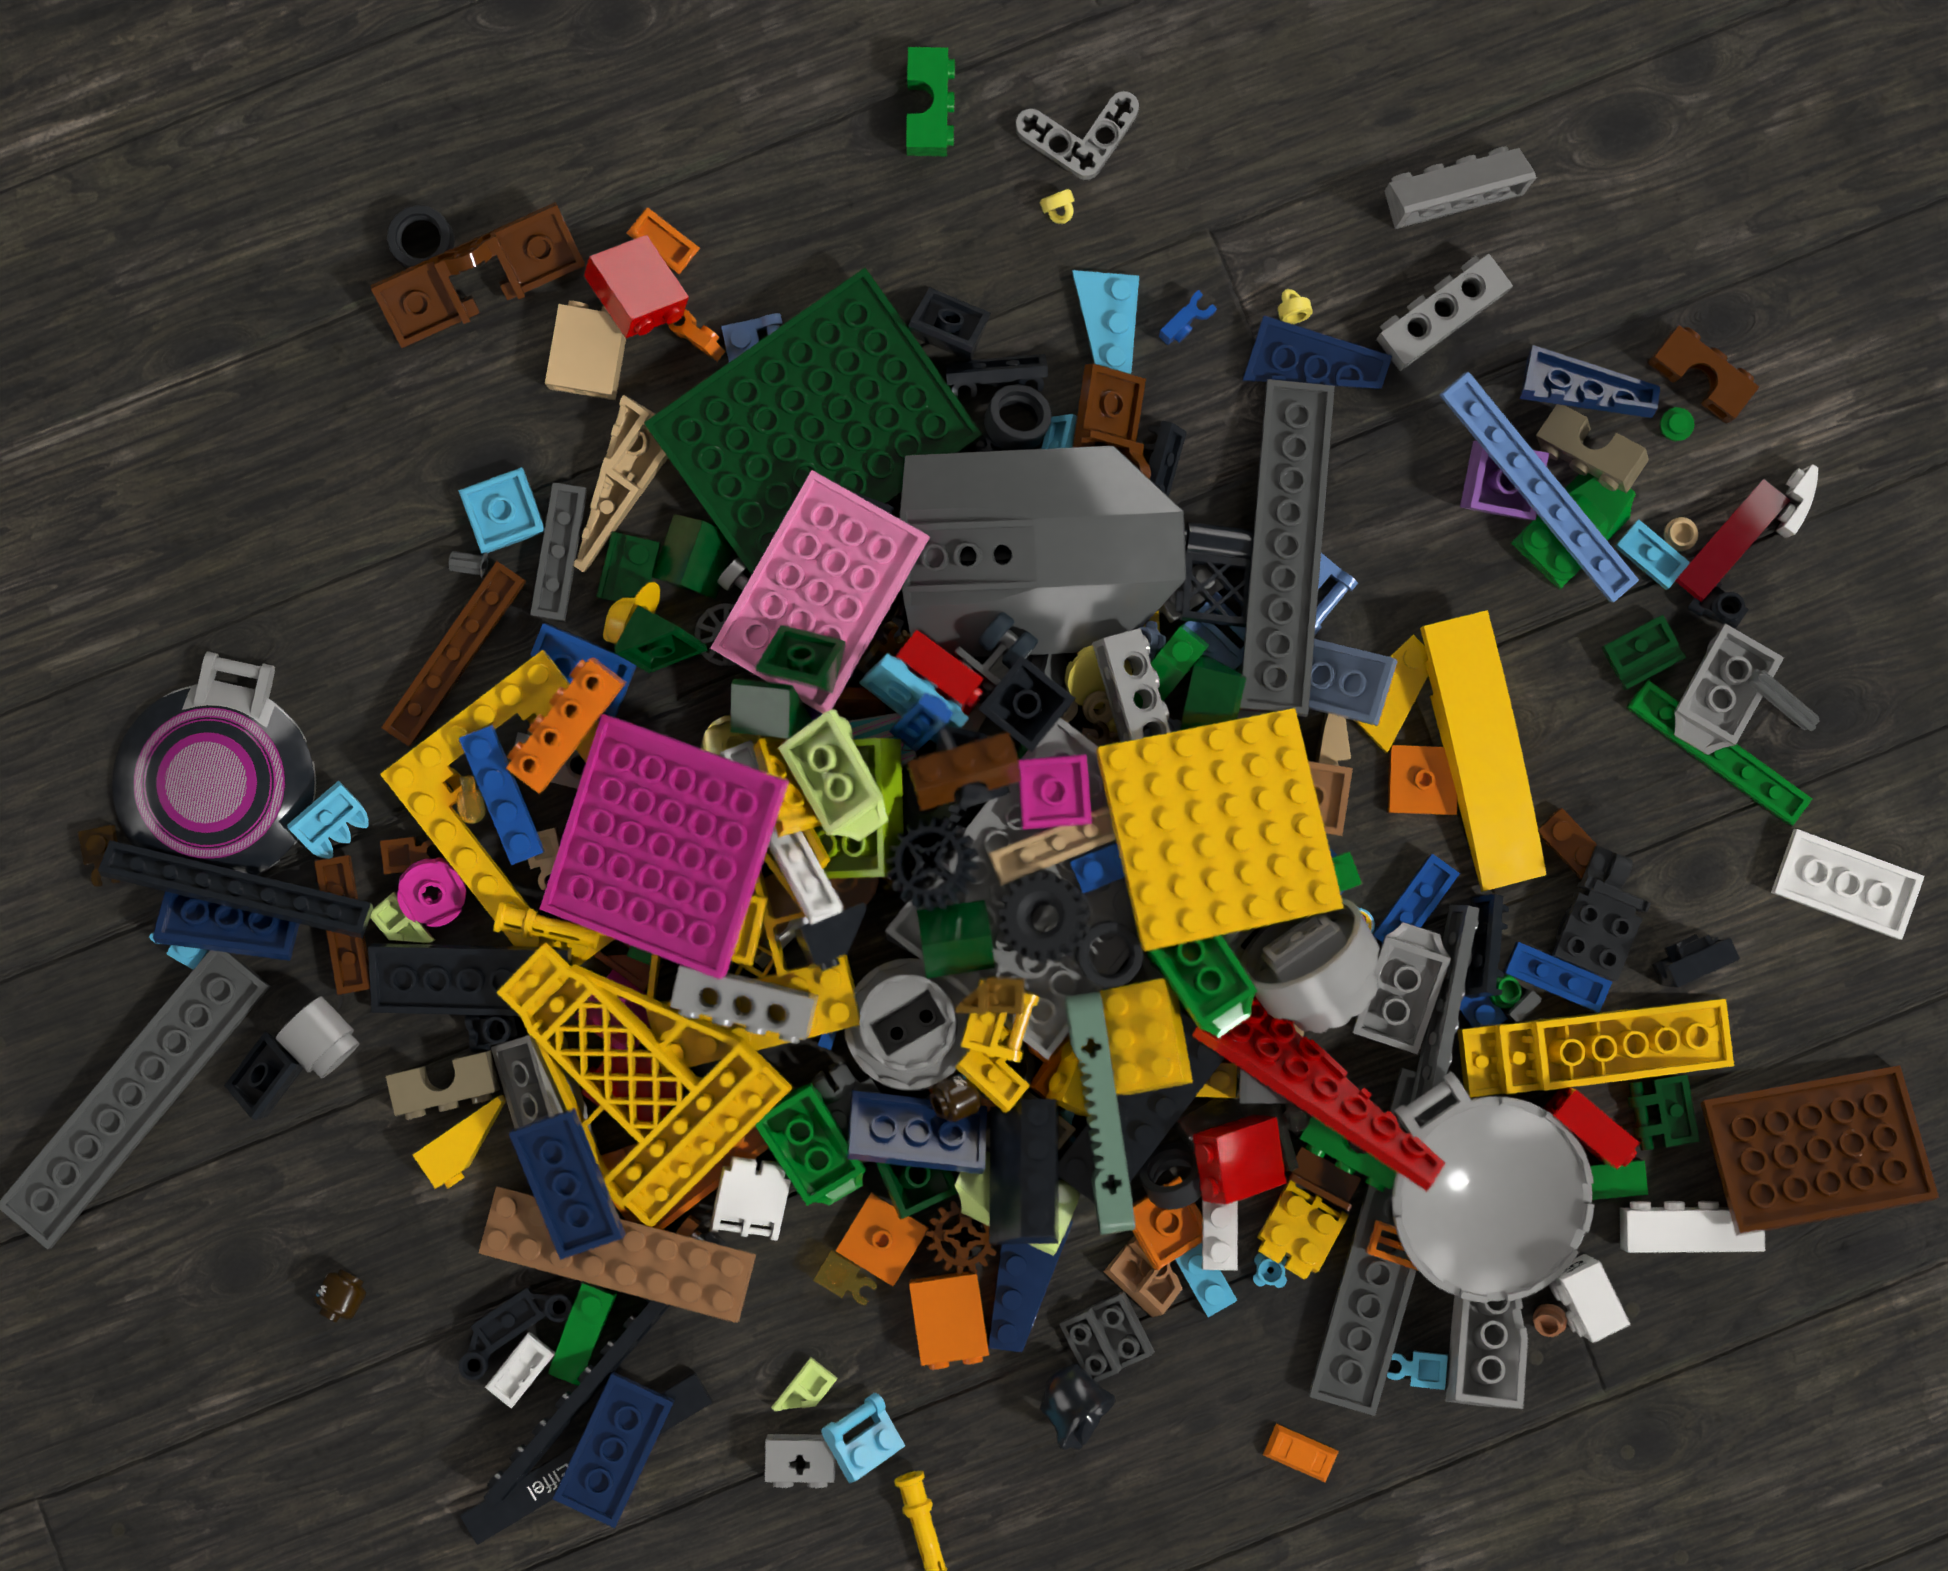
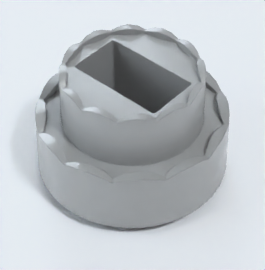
M1341 898L1344 907L1341 910L1264 926L1250 941L1241 958L1240 964L1258 990L1255 996L1267 1013L1277 1019L1293 1020L1295 1025L1305 1032L1322 1033L1329 1028L1345 1025L1351 1017L1361 1014L1366 1009L1368 1002L1376 996L1378 979L1374 970L1378 962L1379 946L1359 908L1352 901Z
M898 959L884 963L869 972L858 983L854 992L860 1012V1025L846 1028L845 1036L855 1061L871 1078L896 1090L923 1091L933 1088L940 1080L959 1072L954 1066L968 1050V1048L961 1047L960 1043L969 1013H956V1007L968 997L943 976L926 978L924 961L921 959ZM924 1010H930L933 1014V1018L929 1023H923L920 1019V1014ZM895 1027H900L903 1030V1037L900 1040H894L891 1037V1031Z

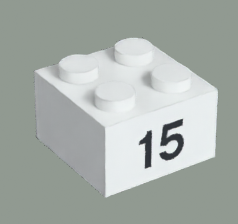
M1587 1254L1575 1258L1570 1266L1549 1284L1556 1300H1561L1568 1310L1565 1312L1568 1320L1567 1324L1572 1332L1576 1331L1580 1337L1584 1336L1594 1343L1630 1325L1600 1262Z

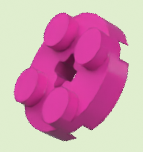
M435 858L417 861L409 866L400 876L397 893L398 904L404 915L413 922L418 921L425 923L426 926L438 927L453 921L461 912L466 898V884L446 859ZM432 885L440 889L437 899L433 900L431 896H423L422 893L426 892L427 886Z

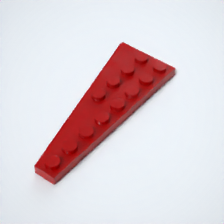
M1254 996L1252 1001L1251 1017L1219 1038L1199 1027L1196 1028L1192 1035L1193 1037L1426 1192L1429 1191L1446 1164L1417 1136L1413 1137L1410 1133L1406 1134L1399 1127L1396 1121L1397 1117L1390 1111L1384 1113L1370 1100L1372 1094L1365 1088L1359 1090L1346 1078L1348 1072L1313 1039L1309 1040L1307 1037H1302L1296 1031L1292 1020L1272 1017L1263 1008L1256 996Z

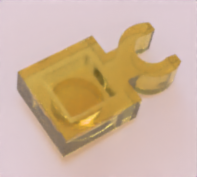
M832 1249L813 1281L841 1298L849 1290L852 1292L855 1301L861 1305H866L868 1299L861 1296L859 1289L862 1286H869L874 1290L877 1288V1283L873 1279L868 1277L860 1279L856 1276L860 1270L858 1265Z

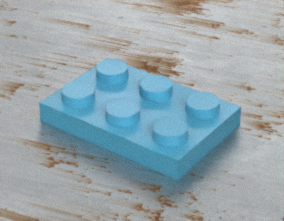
M888 654L873 666L859 682V684L900 716L928 692L930 695L938 696L944 700L948 709L954 712L946 724L947 726L962 728L968 720V717L962 713L961 708L956 703L945 700L935 692V688L931 683L917 678L908 670L907 665L903 661ZM938 732L931 738L936 744Z

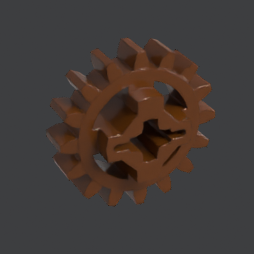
M949 1201V1211L939 1207L937 1210L941 1217L939 1219H929V1222L935 1227L934 1230L925 1231L926 1236L933 1237V1242L929 1243L926 1247L928 1250L936 1249L937 1253L933 1257L934 1262L942 1259L945 1260L944 1270L948 1271L952 1265H956V1273L962 1274L964 1266H967L971 1273H975V1264L977 1262L984 1267L988 1265L984 1258L986 1254L996 1255V1252L990 1248L991 1244H989V1226L981 1223L984 1232H977L971 1224L972 1218L960 1213L962 1206L958 1208L955 1201ZM958 1214L954 1225L949 1229H942L944 1223L950 1217ZM962 1227H965V1232L977 1237V1239L966 1240L963 1246H960V1241L947 1237V1235L960 1233ZM941 1241L948 1242L954 1249V1258L944 1251ZM983 1245L974 1257L967 1259L969 1251L974 1246Z

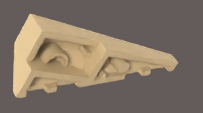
M623 395L619 403L620 409L616 423L612 428V437L592 498L591 511L587 525L583 530V539L578 557L574 562V566L582 572L587 571L610 539L612 531H616L668 459L644 425V422L653 417L655 413Z

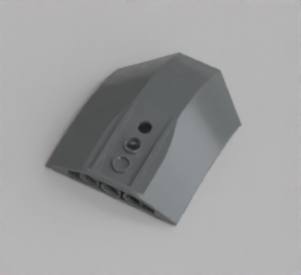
M1115 446L905 456L900 520L930 537L902 585L910 635L912 636L918 630L952 656L958 647H961L972 657L991 656L998 646L989 652L978 643V640L1001 612L1014 619V624L1010 630L1018 637L1025 631H1028L1038 639V644L1029 655L1078 653L1083 648L1091 646L1095 641L1143 627L1186 580L1184 511ZM1001 544L1008 546L1012 552L1010 562L1005 565L997 563L994 559V550ZM966 546L972 547L977 553L976 562L972 566L965 565L961 560V551Z

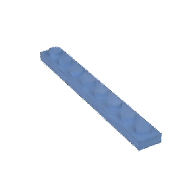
M1469 372L1461 375L1440 394L1445 403L1609 602H1615L1639 581Z

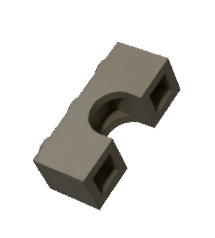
M1557 404L1536 435L1541 447L1540 451L1549 453V458L1553 460L1561 458L1569 462V467L1583 476H1586L1588 473L1598 478V482L1610 491L1615 492L1616 489H1619L1627 494L1649 461L1646 448L1616 433L1607 446L1601 449H1589L1583 445L1584 439L1591 430L1588 418L1565 405Z
M491 1050L452 1060L455 1077L453 1083L447 1089H440L431 1084L425 1066L387 1075L386 1080L394 1115L405 1114L406 1120L425 1116V1109L438 1106L439 1112L458 1108V1101L471 1098L472 1104L491 1100V1093L500 1090Z

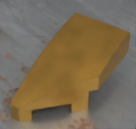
M990 976L956 1007V1013L986 1014L987 1012L1023 1014L1025 978Z

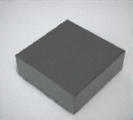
M1527 989L1521 995L1519 1001L1513 1007L1507 1008L1503 1013L1511 1022L1520 1023L1541 1002V998L1533 990Z

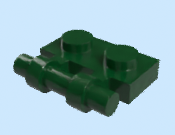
M1688 1074L1651 1079L1653 1093L1644 1094L1642 1081L1628 1083L1631 1096L1627 1098L1629 1108H1633L1636 1123L1633 1131L1635 1138L1639 1139L1641 1151L1654 1149L1652 1136L1660 1134L1664 1147L1700 1142ZM1655 1104L1659 1123L1649 1124L1646 1106Z

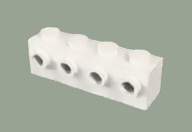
M1634 1201L1630 1202V1208H1620V1249L1628 1253L1765 1252V1231L1736 1236L1729 1208L1719 1207V1202L1698 1201V1207H1685V1202L1665 1201L1664 1207H1651V1202Z

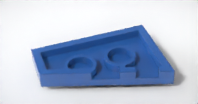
M543 623L530 655L534 657L540 651L545 650L570 684L574 679L569 675L582 659L587 663L593 657L627 682L603 713L616 718L637 666L617 655L614 651Z

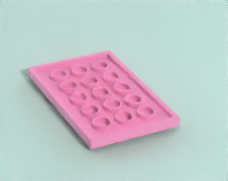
M812 470L713 642L711 649L769 683L793 685L801 701L824 714L828 710H832L930 537ZM781 625L846 641L833 693L771 678L756 671V664Z

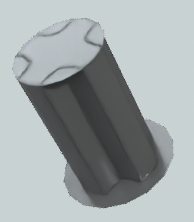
M456 551L451 552L449 557L450 571L481 575L482 579L485 578L488 569L487 553L477 555Z

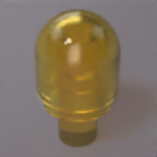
M474 776L460 777L462 791L457 793L458 798H456L458 814L464 822L475 824L480 822L485 816V801L480 789L475 788Z

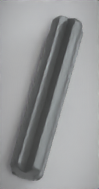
M1755 669L1751 672L1752 676L1748 679L1751 687L1803 730L1813 731L1816 729V724L1819 722V717L1765 670L1759 671Z

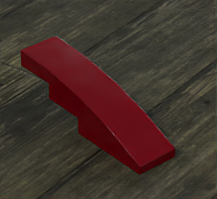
M1763 479L1677 577L1675 582L1702 602L1787 505L1790 499Z

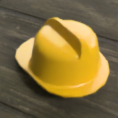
M649 582L642 587L635 598H622L616 601L608 611L603 638L616 645L638 605L655 614L660 599L659 585L656 582Z

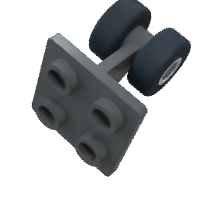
M1001 612L991 622L978 640V643L989 652L998 646L983 666L961 647H958L953 653L956 659L983 678L979 688L983 691L980 696L983 702L1001 682L990 670L1005 652L1006 654L1002 659V663L1011 669L1021 656L1027 658L1038 644V639L1028 631H1025L1020 637L1013 633L1010 628L1014 624V619L1004 612Z

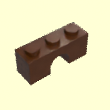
M1678 325L1670 332L1647 363L1672 383L1680 379L1689 369L1703 372L1709 381V391L1700 404L1724 423L1731 422L1738 416L1760 386L1753 382L1754 377L1748 371L1742 368L1736 369L1728 363V358L1722 351L1714 347L1709 348L1700 341L1701 337L1696 331L1689 327L1683 328Z
M1009 732L908 761L911 780L921 810L955 801L954 792L959 787L970 782H984L989 791L1021 781L1019 761Z

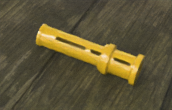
M504 902L499 904L494 923V932L499 933L501 930L519 933L522 935V938L526 939L528 937L532 938V935L541 936L596 949L600 935L597 931L573 922L537 915V911H534L532 908L525 911L507 907Z
M913 1471L897 1477L894 1483L896 1487L900 1488L904 1501V1506L902 1507L903 1514L906 1517H910L925 1571H947L931 1519L932 1500L927 1498L922 1481L925 1478L923 1471Z

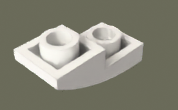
M1813 464L1803 470L1798 468L1786 483L1790 488L1785 493V496L1794 505L1789 503L1778 517L1781 523L1775 530L1784 538L1797 533L1812 504L1818 480V468Z

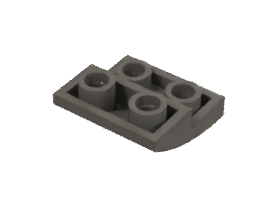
M1124 1291L1067 1318L1059 1324L1080 1367L1096 1382L1119 1373L1122 1368L1150 1357L1155 1352Z

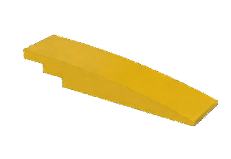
M1488 610L1420 627L1429 660L1425 664L1433 691L1430 699L1457 793V801L1481 892L1546 875L1523 754Z
M1726 999L1590 1013L1457 1030L1464 1089L1470 1098L1536 1090L1546 1091L1734 1066Z

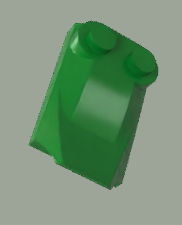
M1589 473L1586 476L1578 474L1564 488L1607 541L1631 518V508L1636 495L1635 491L1631 488L1627 494L1619 489H1616L1615 492L1610 491L1598 482V478ZM1539 516L1511 542L1558 590L1581 569L1580 565Z
M1222 935L1146 951L1148 959L1157 965L1200 1029L1208 1031L1219 1038L1251 1017L1252 1001L1258 990Z
M812 1083L798 1087L786 1094L755 1125L807 1206L811 1203H823L830 1206L863 1186V1173L866 1169L860 1160L847 1159L848 1140L823 1102L821 1093L814 1088Z

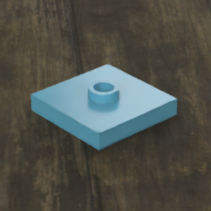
M522 467L458 490L479 549L483 555L484 553H490L542 534L545 531V526Z

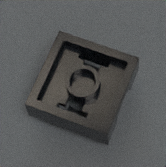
M1694 934L1680 942L1665 947L1664 949L1668 957L1653 963L1652 966L1661 986L1678 988L1740 960V957L1731 937L1718 939V937L1710 938V935H1705L1698 938L1697 934Z

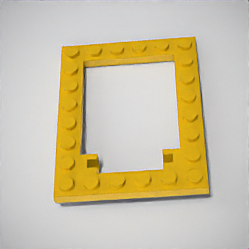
M545 650L540 651L380 774L494 921L500 902L506 903L507 907L525 911L530 907L452 808L455 803L470 793V790L464 778L457 770L451 768L450 764L465 754L459 740L460 737L493 725L496 730L517 713L523 721L527 720L530 724L534 722L539 714L545 717L553 707L549 704L550 699L560 687L566 690L570 683ZM599 720L576 748L585 762H587ZM446 782H448V783L450 784V786L453 788L454 791H452V790L450 789V787L446 784ZM502 930L514 946L541 947L547 942L551 947H571L572 965L576 964L578 966L614 940V938L600 933L597 947L592 949L541 936L532 935V938L528 937L526 939L522 938V935L519 933Z

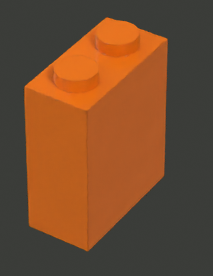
M977 1270L975 1273L963 1271L962 1274L950 1273L910 1279L909 1287L921 1366L929 1365L930 1370L949 1367L950 1361L962 1360L965 1365L976 1364L983 1361V1356H989Z

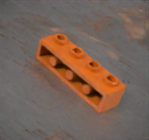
M594 657L590 658L587 663L582 659L569 675L574 680L565 690L563 687H560L549 701V704L553 706L545 717L539 714L528 728L532 735L526 743L523 744L519 741L507 756L511 762L506 769L538 793L546 789L627 683Z

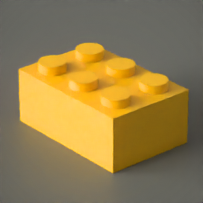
M1166 978L1099 991L1104 1010L1116 1094L1131 1095L1193 1083L1178 996Z

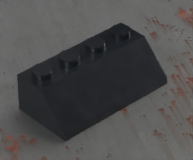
M1021 1099L1007 1112L1002 1111L998 1106L990 1107L989 1244H1059V1107L1056 1099Z

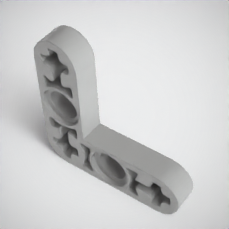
M1127 91L1116 93L1105 106L1083 140L1035 109L1024 110L1018 115L1016 132L1022 141L1077 178L1089 180L1100 172L1136 119L1139 103L1132 93ZM1125 101L1129 102L1131 113L1124 112L1117 125L1112 121L1118 111L1116 103L1123 105ZM1032 119L1037 120L1036 127L1043 133H1045L1046 127L1051 129L1045 135L1043 143L1039 142L1041 134L1033 129L1029 133L1024 131V120L1027 122H1031ZM1102 127L1111 129L1114 133V140L1109 144L1099 143L1095 137L1098 129ZM1055 136H1061L1067 140L1068 147L1064 152L1056 153L1050 149L1049 141ZM1074 146L1078 147L1076 155L1080 158L1086 159L1088 156L1093 158V169L1090 167H1086L1085 170L1080 169L1081 162L1074 156H1072L1071 162L1066 160L1071 155Z

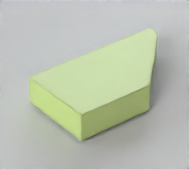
M810 1357L775 1401L771 1409L782 1411L783 1409L816 1407L835 1383L837 1377Z

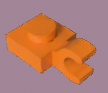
M685 309L683 315L686 318L685 323L681 326L669 324V328L678 337L687 339L696 348L718 362L725 353L724 349L716 342L719 336L705 325L701 329L696 327V319Z

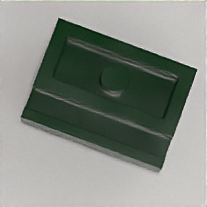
M612 531L596 597L613 602L622 598H635L642 587L653 580L652 576L661 543Z
M1664 615L1658 616L1601 647L1616 676L1619 677L1624 690L1686 658Z

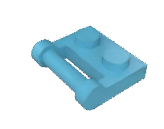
M873 1393L865 1398L863 1405L837 1423L830 1422L822 1428L823 1438L849 1483L857 1481L905 1447L885 1410L884 1400L877 1393ZM871 1416L874 1424L845 1444L843 1434Z

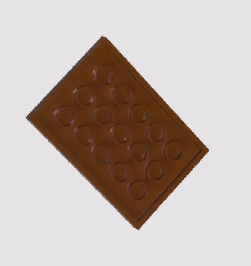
M1900 1065L1707 1099L1700 1103L1736 1236L1928 1202L1939 1198Z

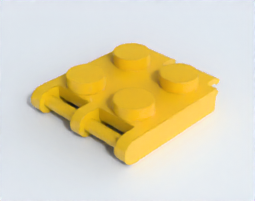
M1289 1180L1257 1236L1258 1239L1262 1240L1258 1252L1276 1263H1280L1285 1255L1289 1258L1284 1268L1305 1280L1311 1271L1314 1273L1319 1272L1349 1214L1344 1211L1339 1213L1323 1203V1198L1320 1196H1311L1295 1186V1182Z

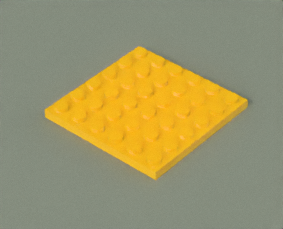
M1295 708L1102 746L1095 750L1142 952L1344 908Z

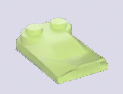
M828 710L778 747L827 835H841L860 841L888 822L883 797L852 740L851 725L846 719L839 717L836 710Z
M986 1152L983 1174L960 1172L954 1187L961 1200L962 1210L960 1213L989 1226L990 1152ZM1059 1180V1244H1029L1053 1256L1066 1233L1080 1197V1192L1066 1181Z

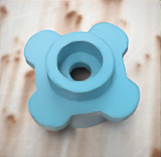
M1258 1253L1254 1258V1262L1257 1265L1256 1274L1253 1276L1254 1283L1259 1287L1265 1284L1275 1285L1277 1288L1283 1287L1287 1282L1284 1268L1287 1262L1286 1256L1283 1257L1280 1263H1276L1262 1253ZM1272 1267L1274 1271L1273 1273H1268L1267 1269Z

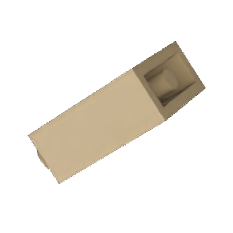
M569 301L568 305L558 304L545 379L546 386L550 390L616 400L626 338L605 307L598 311L588 309V304L577 301Z

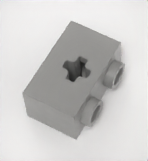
M767 1435L765 1443V1482H773V1486L779 1488L792 1487L793 1482H807V1486L811 1488H824L828 1486V1483H834L835 1457L823 1435ZM797 1455H803V1459L806 1461L802 1469L798 1468L797 1462H791L796 1460Z

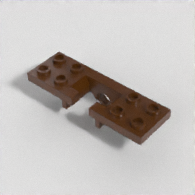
M554 202L372 284L371 290L401 348L461 321L463 324L470 322V317L480 313L472 295L460 299L449 276L459 275L460 271L473 268L483 260L486 263L493 256L497 255L508 277L499 282L507 301L514 297H517L518 300L525 297L524 293L585 266L584 260L557 203Z
M1094 363L1085 364L1072 448L1094 447L1095 441L1115 446L1150 479V466L1143 457L1144 444L1136 442L1146 379Z

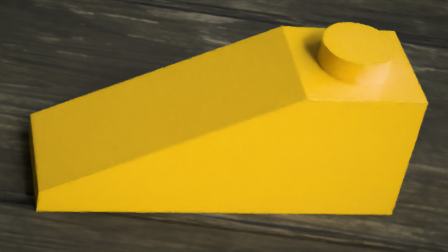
M504 1095L496 1097L413 1154L435 1189L443 1184L449 1189L465 1178L462 1171L471 1165L506 1102Z

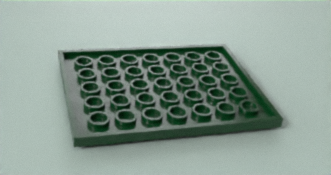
M866 267L644 422V425L751 575L812 470L849 491L886 503L902 492L905 456L957 453L982 435Z

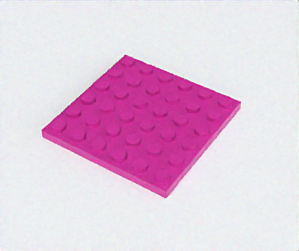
M602 714L540 910L719 980L723 979L727 974L789 781L613 716Z

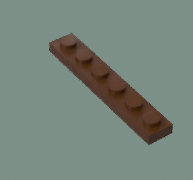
M496 561L381 727L382 729L412 748L527 582L526 580Z

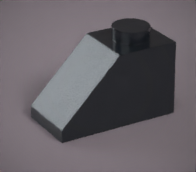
M864 903L845 909L812 925L808 923L800 926L794 931L809 970L819 966L820 971L823 972L840 965L839 958L848 953L865 914L866 906Z

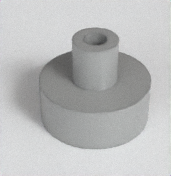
M739 557L726 568L717 581L726 591H730L735 585L743 591L749 581V578L745 576L748 569Z

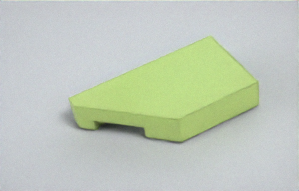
M393 892L378 904L371 913L370 918L388 940L432 943L435 941L422 923L418 921L413 922L404 915L399 907L396 892Z

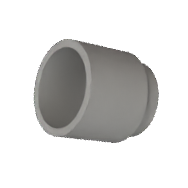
M322 996L302 1009L276 1037V1040L307 1072L313 1070L321 1079L344 1062L360 1044L351 1035L354 1029Z

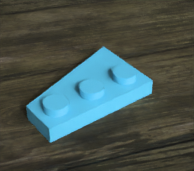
M1072 270L1094 364L1131 374L1139 276Z

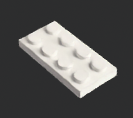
M1793 829L1771 893L1889 937L1902 940L1925 876L1807 832Z

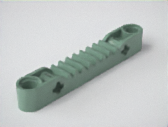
M1100 992L1065 997V1009L1070 1043L1074 1054L1081 1061L1078 1063V1067L1083 1073H1086L1080 1077L1082 1084L1087 1086L1086 1089L1082 1090V1094L1086 1100H1090L1084 1104V1107L1089 1114H1092L1086 1117L1089 1126L1093 1127V1129L1088 1131V1134L1092 1141H1096L1090 1145L1093 1153L1097 1155L1092 1158L1096 1167L1092 1172L1091 1183L1099 1231L1103 1235L1134 1230L1135 1218ZM1088 1038H1092L1095 1043H1098V1045L1093 1046V1052L1088 1053L1085 1048H1081V1046L1087 1044ZM1113 1174L1116 1180L1113 1181V1187L1107 1188L1103 1182L1107 1181V1175Z

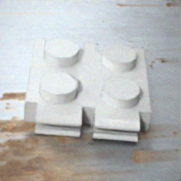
M732 1156L730 1166L722 1167L710 1223V1232L718 1233V1230L739 1232L740 1236L748 1237V1234L769 1236L770 1240L777 1241L791 1182L780 1163L762 1160L760 1170H756V1159ZM720 1221L739 1222L741 1226L720 1223ZM750 1225L770 1226L771 1229L750 1227Z

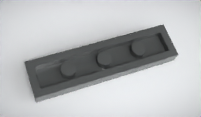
M554 482L552 484L531 616L566 621L575 568L574 562L577 556L588 491L585 487Z

